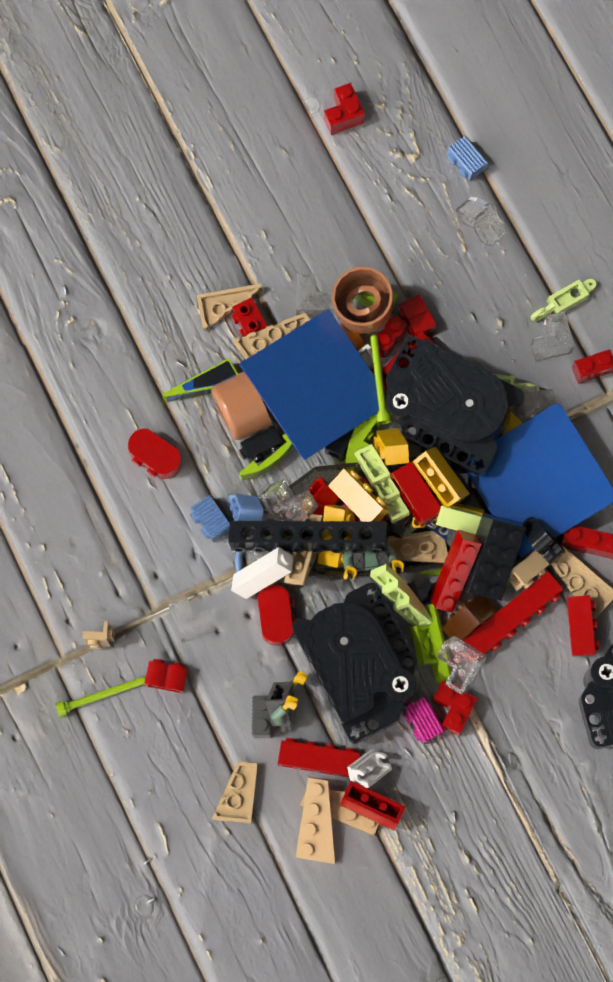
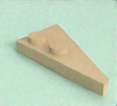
M261 284L197 295L203 331L209 329L230 314L233 306L261 292Z

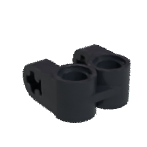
M529 517L523 522L522 525L526 527L525 535L529 543L549 564H552L566 552L557 539L552 537L535 517Z

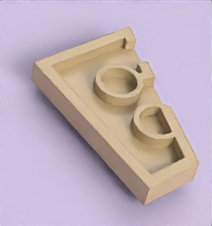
M237 762L211 820L245 824L252 823L258 763Z

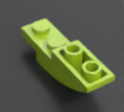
M378 413L370 417L368 421H364L355 427L347 449L346 470H354L357 473L360 471V464L355 456V452L369 446L368 443L375 434L373 430L376 426H381V424H377L376 420Z

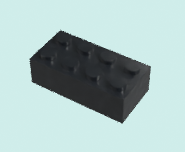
M486 513L482 514L476 536L482 545L464 585V591L469 594L502 601L526 531L525 526L514 520Z

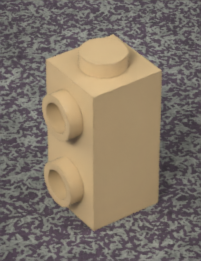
M535 550L512 569L508 581L517 591L521 587L526 589L534 583L532 578L535 576L540 578L547 572L545 568L549 563Z

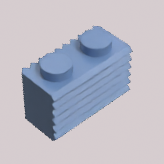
M466 136L448 147L447 158L451 164L457 165L459 173L463 178L466 177L471 181L487 169V160Z
M235 494V498L230 503V511H233V518H236L237 521H262L263 508L258 496Z
M210 495L191 507L192 513L190 516L196 524H201L203 527L201 532L206 539L210 538L214 542L229 532L230 523Z

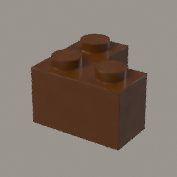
M474 595L467 602L465 601L457 607L458 612L456 614L452 613L445 619L447 623L442 629L457 646L458 643L496 614L498 610L488 598L476 597Z

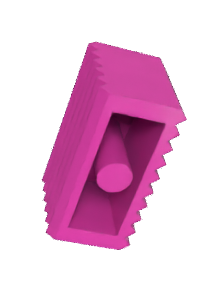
M426 696L404 708L405 713H403V716L408 724L412 723L415 729L412 732L418 742L421 740L425 744L445 732Z

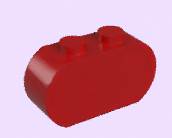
M147 428L139 429L130 436L128 450L132 458L131 461L134 464L147 468V472L154 478L158 476L161 479H170L178 474L182 466L178 449Z
M269 585L262 589L257 596L262 637L270 645L281 646L288 643L293 637L292 624L296 618L291 617V610L294 609L293 598H289V593L285 588L279 585Z

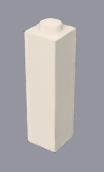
M279 547L235 573L233 575L231 591L245 599L249 598L291 573L293 555Z

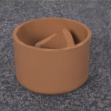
M370 267L352 268L343 273L334 285L332 292L333 306L337 318L347 329L362 334L372 333L381 329L391 318L394 309L392 288L388 279L378 270ZM362 292L369 293L375 298L374 303L364 310L355 309L352 305L354 297Z
M245 372L239 373L211 388V394L218 412L233 439L241 440L271 426V420L262 398Z

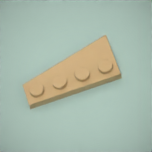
M302 313L286 319L282 323L268 326L266 329L249 333L248 336L240 339L236 338L232 341L246 360L311 319L306 313Z
M433 531L411 533L403 536L402 539L388 536V543L400 561L444 563L448 555L445 538L443 539Z
M564 548L566 552L555 560L551 566L573 596L590 595L591 599H595L596 611H592V619H596L613 600V589Z
M308 777L296 851L297 858L336 864L329 780Z
M329 790L332 819L374 836L379 824L340 806L345 792ZM305 794L300 804L302 807H304Z

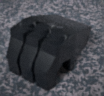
M429 578L425 579V587L423 589L417 588L415 581L407 583L422 604L429 601V596L432 593Z

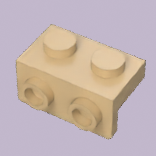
M104 621L103 632L83 631V640L91 649H102V646L111 647V641L114 642L115 630H113V626L110 625L109 621Z

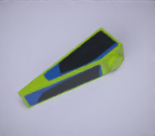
M228 358L162 394L165 402L211 394V388L214 385L238 373Z

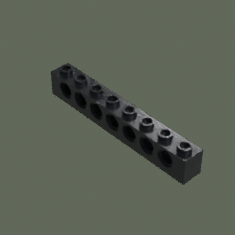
M230 521L228 543L231 550L235 552L253 550L260 553L273 551L279 547L284 551L296 553L303 551L322 553L323 551H332L334 553H342L343 551H351L353 553L371 551L372 553H382V551H388L389 529L387 522ZM250 535L254 536L252 539H246ZM270 535L273 536L272 539L266 540V537ZM287 536H293L290 540H285ZM313 536L311 539L305 540V537ZM326 536H332L331 539L324 540ZM346 536L352 537L349 540H343ZM366 536L372 537L369 540H363V538Z

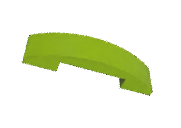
M286 433L282 436L285 444L258 466L252 461L239 472L241 480L261 476L284 460L294 446Z

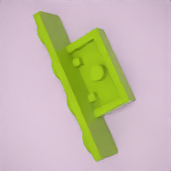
M433 604L425 606V609L433 622L428 625L411 627L419 666L432 665L435 682L440 684L442 680L446 682L452 680L453 677L438 610Z

